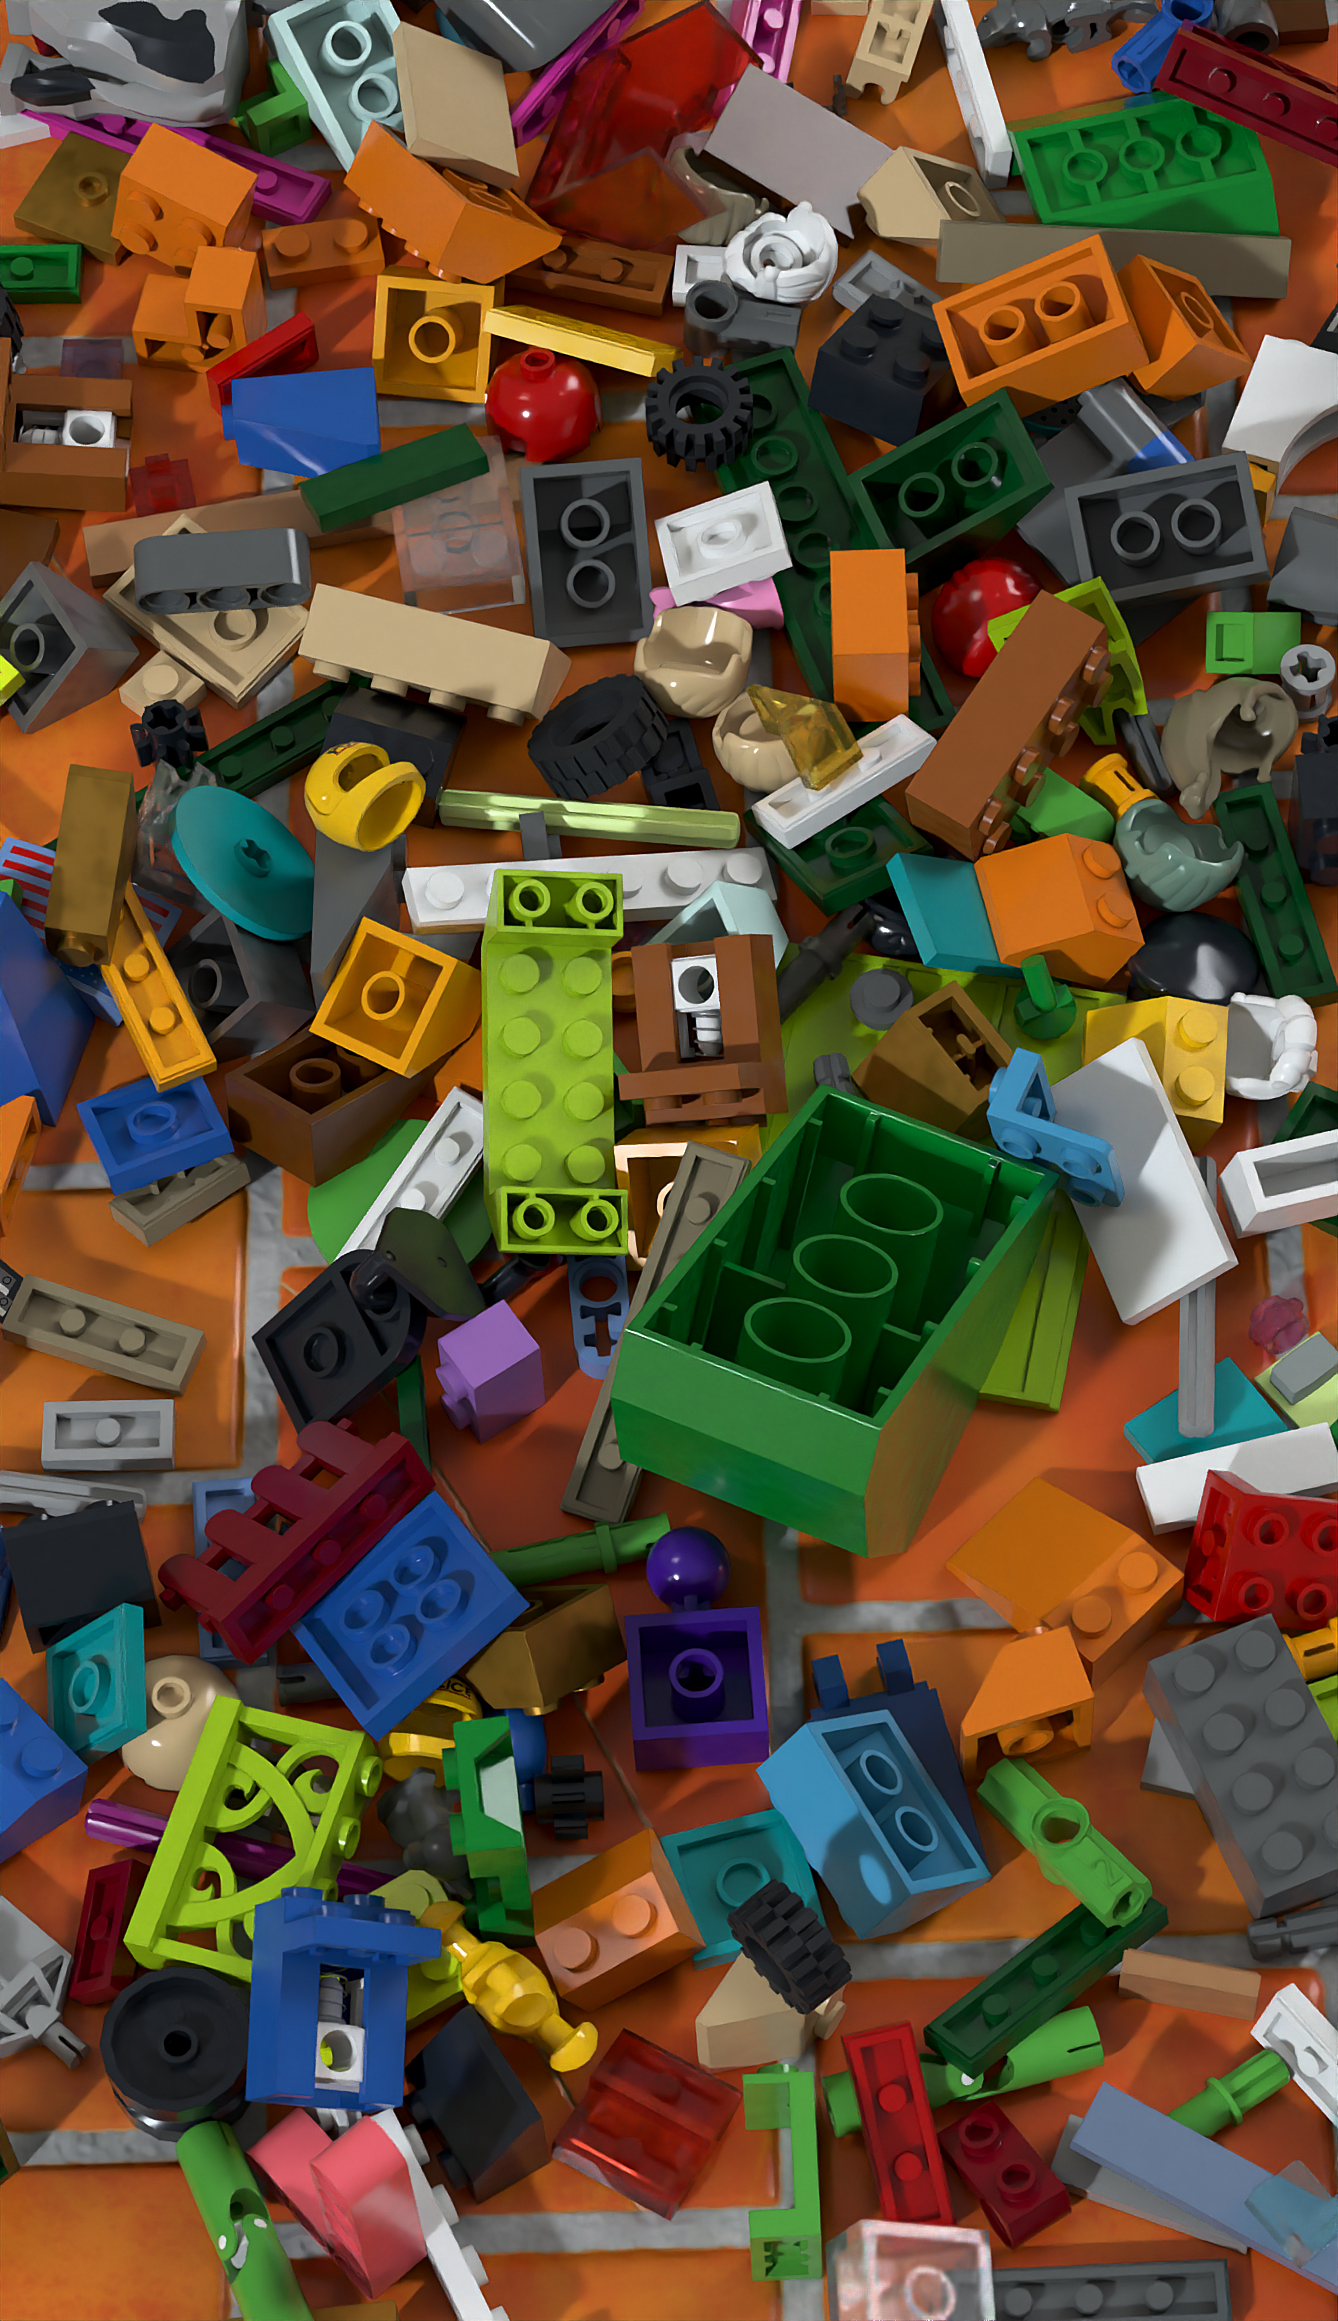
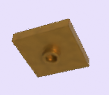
M69 131L14 213L15 227L56 244H82L84 255L117 267L128 249L120 240L112 237L111 232L120 176L132 155Z

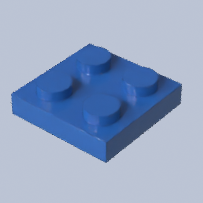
M202 1076L161 1093H158L152 1078L149 1077L76 1104L82 1125L114 1196L132 1189L146 1187L156 1180L194 1166L207 1164L215 1158L235 1151L229 1131Z

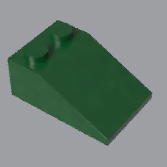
M1005 387L846 476L880 550H905V573L918 574V598L951 579L955 571L963 569L967 563L980 559L1055 488Z

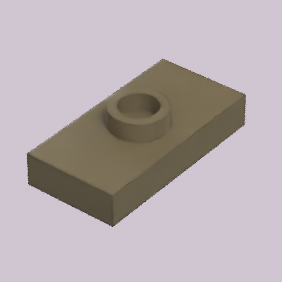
M228 1153L213 1159L207 1164L194 1166L156 1180L146 1187L124 1192L108 1204L113 1219L146 1246L150 1247L251 1182L246 1164L232 1153Z

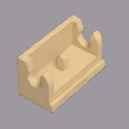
M872 0L842 95L858 99L864 92L866 83H876L883 88L881 103L883 105L890 104L895 100L901 81L908 82L934 0Z

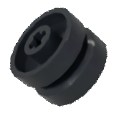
M173 1966L146 1973L119 1993L105 2015L100 2048L116 2102L135 2127L158 2140L178 2142L187 2130L206 2121H217L218 2123L222 2121L232 2126L243 2117L252 2102L245 2101L249 2015L246 2005L229 1983L203 1969Z

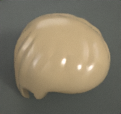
M681 606L665 609L657 615L649 638H642L638 642L634 660V675L644 682L664 713L689 719H703L718 715L741 694L747 681L752 657V626L739 615L712 606Z
M757 687L741 692L728 707L720 712L712 731V740L717 758L724 770L731 775L735 782L744 785L752 792L770 795L822 763L827 750L828 728L825 714L818 700L807 698L800 702H795L778 690Z

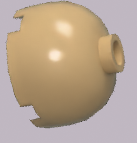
M172 1654L145 1663L147 1732L121 1746L117 1751L120 1761L128 1770L130 1768L135 1775L144 1779L146 1785L158 1791L179 1793L216 1694L240 1700L235 1686L219 1667L197 1656Z

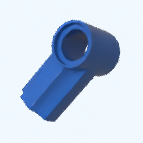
M1162 0L1161 10L1112 56V69L1121 79L1122 85L1137 95L1141 92L1151 93L1156 88L1153 86L1184 19L1211 30L1213 0Z

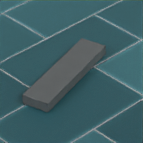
M1227 2259L946 2271L945 2276L948 2321H1232Z

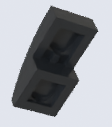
M681 717L668 721L669 728L666 729L668 733L666 740L661 743L657 754L652 756L646 762V765L638 771L649 805L721 811L708 769L703 768L688 718Z

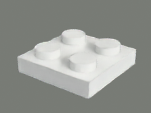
M768 481L654 521L669 587L677 607L693 601L711 599L721 591L750 581L765 580L772 577L778 571L793 567L777 504Z

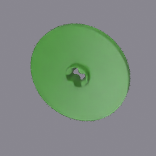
M397 1119L361 1162L317 1188L310 1186L307 1207L309 1226L317 1249L329 1265L336 1259L430 1121ZM484 1162L442 1222L452 1234L469 1269L484 1254L494 1236L484 1202Z

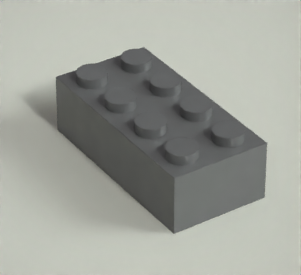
M1266 1614L1148 1661L1142 1693L1154 1717L1157 1718L1194 1792V1799L1253 1919L1259 1920L1269 1917L1276 1919L1338 1894V1745L1272 1614Z

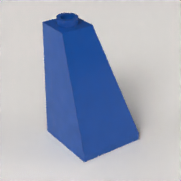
M0 891V1107L22 1095L35 1097L42 1124L56 1127L94 1027L95 1017L8 893Z

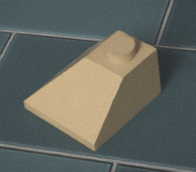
M901 145L856 193L868 214L866 216L868 226L877 236L885 241L896 240L917 247L938 249L940 219L1008 223L975 168Z

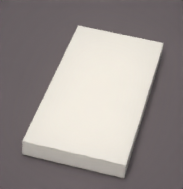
M1134 1037L1130 1038L1050 1087L1057 1111L1052 1123L1103 1139L1110 1143L1114 1149L1125 1191V1196L1120 1206L1112 1207L1101 1203L1099 1207H1090L1072 1198L1070 1199L1122 1323L1134 1326L1239 1264L1142 1040Z

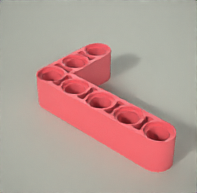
M297 2107L244 2152L249 2164L266 2186L355 2286L371 2301L374 2302L427 2256L407 2162L392 2139L369 2116L365 2115L333 2142L303 2109Z

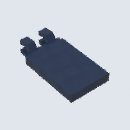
M903 1639L876 1645L878 1654L876 1664L884 1691L849 1700L847 1685L838 1655L813 1660L812 1681L820 1707L810 1710L812 1719L806 1720V1723L888 1709L990 1872L936 1688L929 1690L927 1681L914 1684L912 1669Z

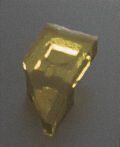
M751 684L746 688L766 733L781 737L805 788L820 791L864 757L855 737L835 704Z

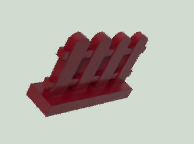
M344 1417L336 1425L327 1421L313 1422L306 1426L297 1437V1445L304 1456L294 1466L287 1469L281 1465H271L260 1470L251 1481V1490L258 1500L244 1514L233 1509H226L216 1513L208 1520L204 1533L211 1545L197 1559L188 1554H179L169 1558L162 1564L158 1571V1579L165 1590L158 1596L163 1604L174 1612L183 1604H186L201 1613L197 1619L202 1627L213 1635L218 1631L234 1657L251 1666L397 1524L436 1483L410 1441L395 1432H392L386 1439L382 1438L373 1446L358 1438L357 1436L360 1432L355 1424ZM323 1469L341 1478L330 1490H326L311 1482ZM276 1514L294 1523L282 1536L265 1527ZM230 1558L248 1568L235 1581L218 1572Z

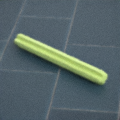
M454 789L444 790L439 803L441 823L447 826L520 832L519 814L543 811L546 834L732 849L737 846L741 830L738 814L725 811L577 799L567 800L553 797Z

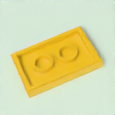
M523 304L487 310L482 328L484 332L647 377H655L656 373L663 367L669 373H673L672 362L683 358L684 351H681V348Z

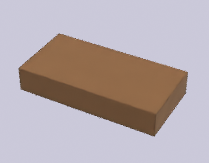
M1128 1948V1950L1124 1949L1118 1996L1254 2021L1261 1975L1254 1971Z

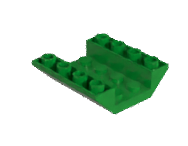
M1164 90L1005 122L1013 149L1009 170L1011 176L1022 175L1037 224L1281 237L1272 177L1256 131Z

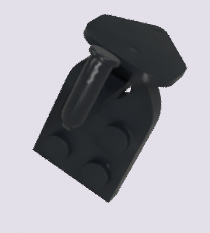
M395 1207L385 1217L374 1250L358 1249L339 1257L251 1338L298 1435L306 1426L316 1421H327L336 1425L343 1417L349 1419L410 1364L422 1344L427 1317L467 1322L504 1299L506 1302L537 1272L543 1271L549 1266L551 1256L550 1254L515 1253L483 1284L476 1283L452 1234L441 1221L422 1210Z

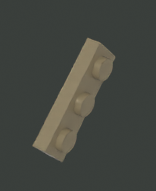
M29 1274L25 1275L1 1326L4 1340L179 1397H183L207 1343L205 1333L202 1330Z

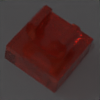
M168 453L144 457L146 466L129 469L137 518L196 507L187 459L169 461Z

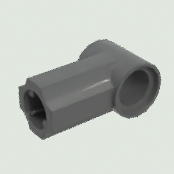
M705 280L696 283L689 289L686 295L683 330L684 343L693 354L703 356V358H717L727 354L731 349L765 354L788 346L795 356L802 306L738 297L734 289L726 283L717 280Z

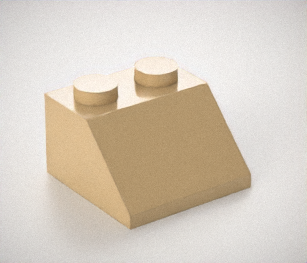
M741 1952L695 2020L699 2068L709 2074H715L806 2055L818 2036L827 2040L839 2025L847 2006L841 2002L845 1985L811 2013L802 2015L797 2012L795 2007L791 2008L788 2006L780 1993L777 1995L769 1987V1981L764 1976L760 1977L754 1969L756 1965L753 1961L746 1958L743 1952Z

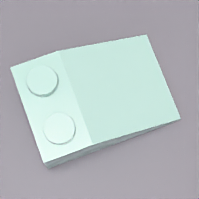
M302 0L270 15L262 34L274 58L276 57L308 102L310 118L348 173L372 119L405 131L392 42V34L401 22L390 0Z

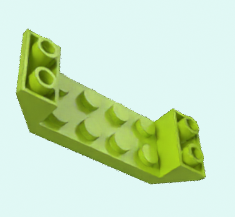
M496 869L494 871L481 946L484 1202L499 1253L626 1256L629 1254L628 1190L615 1189V1156L613 1147L614 1085L611 948L623 937L622 874Z

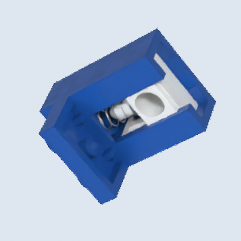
M287 1887L281 1889L280 1898L255 1905L245 2101L374 2113L403 2106L408 1966L440 1958L441 1929L416 1927V1917L410 1915V1911L385 1908V1898L377 1895L344 1896L343 1903L324 1901L323 1890ZM322 2039L327 2042L332 2051L333 2060L330 2069L325 2066L320 2056Z

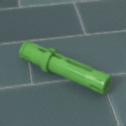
M662 1512L659 1515L608 1526L607 1520L595 1522L593 1530L491 1552L489 1555L517 1588L598 1569H604L605 1574L618 1572L617 1565L648 1558L655 1542L671 1530L667 1514Z

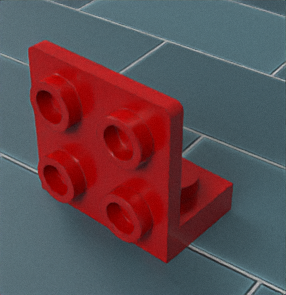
M1208 1469L1184 1571L1182 1598L1213 1621L1243 1624L1271 1613L1279 1628L1309 1631L1325 1628L1327 1620L1334 1618L1338 1603V1500L1261 1492L1232 1472Z

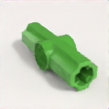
M1005 1757L987 1770L986 1778L977 1789L979 1802L1037 1858L1039 1869L1047 1880L1054 1884L1065 1886L1107 1928L1114 1925L1125 1927L1142 1914L1146 1901L1153 1894L1150 1881L1091 1825L1089 1813L1083 1804L1075 1799L1062 1797L1022 1757L1011 1760ZM1069 1839H1071L1070 1841H1068V1842H1066V1843L1057 1844L1058 1842H1060V1841H1062V1840H1069Z

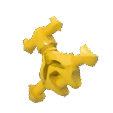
M437 1901L425 1909L419 1920V1927L441 1929V1944L462 1963L460 1980L469 2004H472L480 2019L487 2023L486 2025L500 2034L511 2035L520 2041L525 2040L530 2044L535 2042L550 2057L548 2063H550L551 2068L560 2072L578 2069L589 2061L597 2048L598 2032L590 2022H583L574 2030L560 2017L556 1993L550 1989L546 1977L534 1964L520 1953L507 1948L500 1942L489 1941L481 1944L458 1922L467 1909L462 1904L456 1901Z

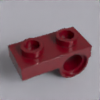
M992 2099L936 2134L942 2156L978 2198L987 2221L1008 2249L1014 2250L1072 2212L1067 2188Z

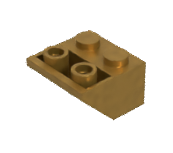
M956 980L903 1012L853 1072L851 1082L869 1102L976 1142L992 1132L986 1115L990 1106V1086L1000 1067L1008 1068L1014 1052Z

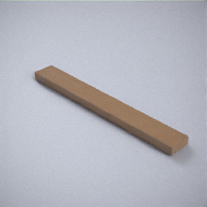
M521 451L508 452V456L503 453L488 455L490 472L323 533L304 504L300 489L82 527L93 588L113 585L134 564V545L145 538L161 536L183 513L207 532L269 528L297 529L307 534L311 550L519 513L520 504L517 471L519 468L557 464V461L528 462L525 461L524 452Z

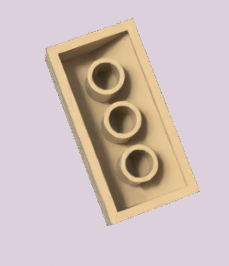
M320 583L316 585L298 651L300 656L315 664L312 672L315 675L348 683L350 673L371 678L370 688L398 697H406L408 688L430 693L428 703L458 712H464L466 703L489 708L487 718L517 727H522L524 717L537 721L543 720V716L548 712L569 672L572 662L551 641Z

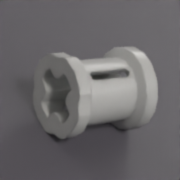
M1312 644L1298 645L1289 649L1283 656L1280 665V675L1283 681L1281 688L1292 698L1299 715V723L1302 724L1314 723L1319 720L1320 715L1323 714L1325 716L1327 709L1332 703V693L1329 686L1333 683L1336 672L1335 661L1330 653L1322 647ZM1303 661L1301 673H1297L1298 663ZM1311 695H1315L1314 705L1310 707Z

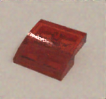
M623 2028L591 2074L587 2093L554 2138L550 2156L671 2221L696 2183L742 2101L743 2091Z

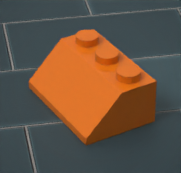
M1099 233L932 304L959 392L967 407L1005 387L1020 417L1023 418L1150 364L1135 318Z

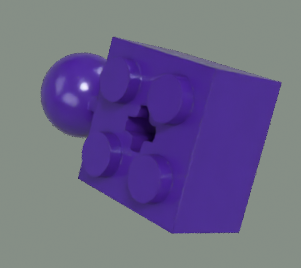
M693 1526L675 1528L662 1535L655 1542L649 1552L646 1564V1574L651 1590L662 1603L671 1607L672 1612L625 1616L636 1771L765 1762L770 1757L759 1606L712 1610L711 1605L723 1595L730 1581L731 1562L729 1554L723 1543L714 1534L705 1529ZM701 1686L704 1687V1690L693 1692L691 1688Z

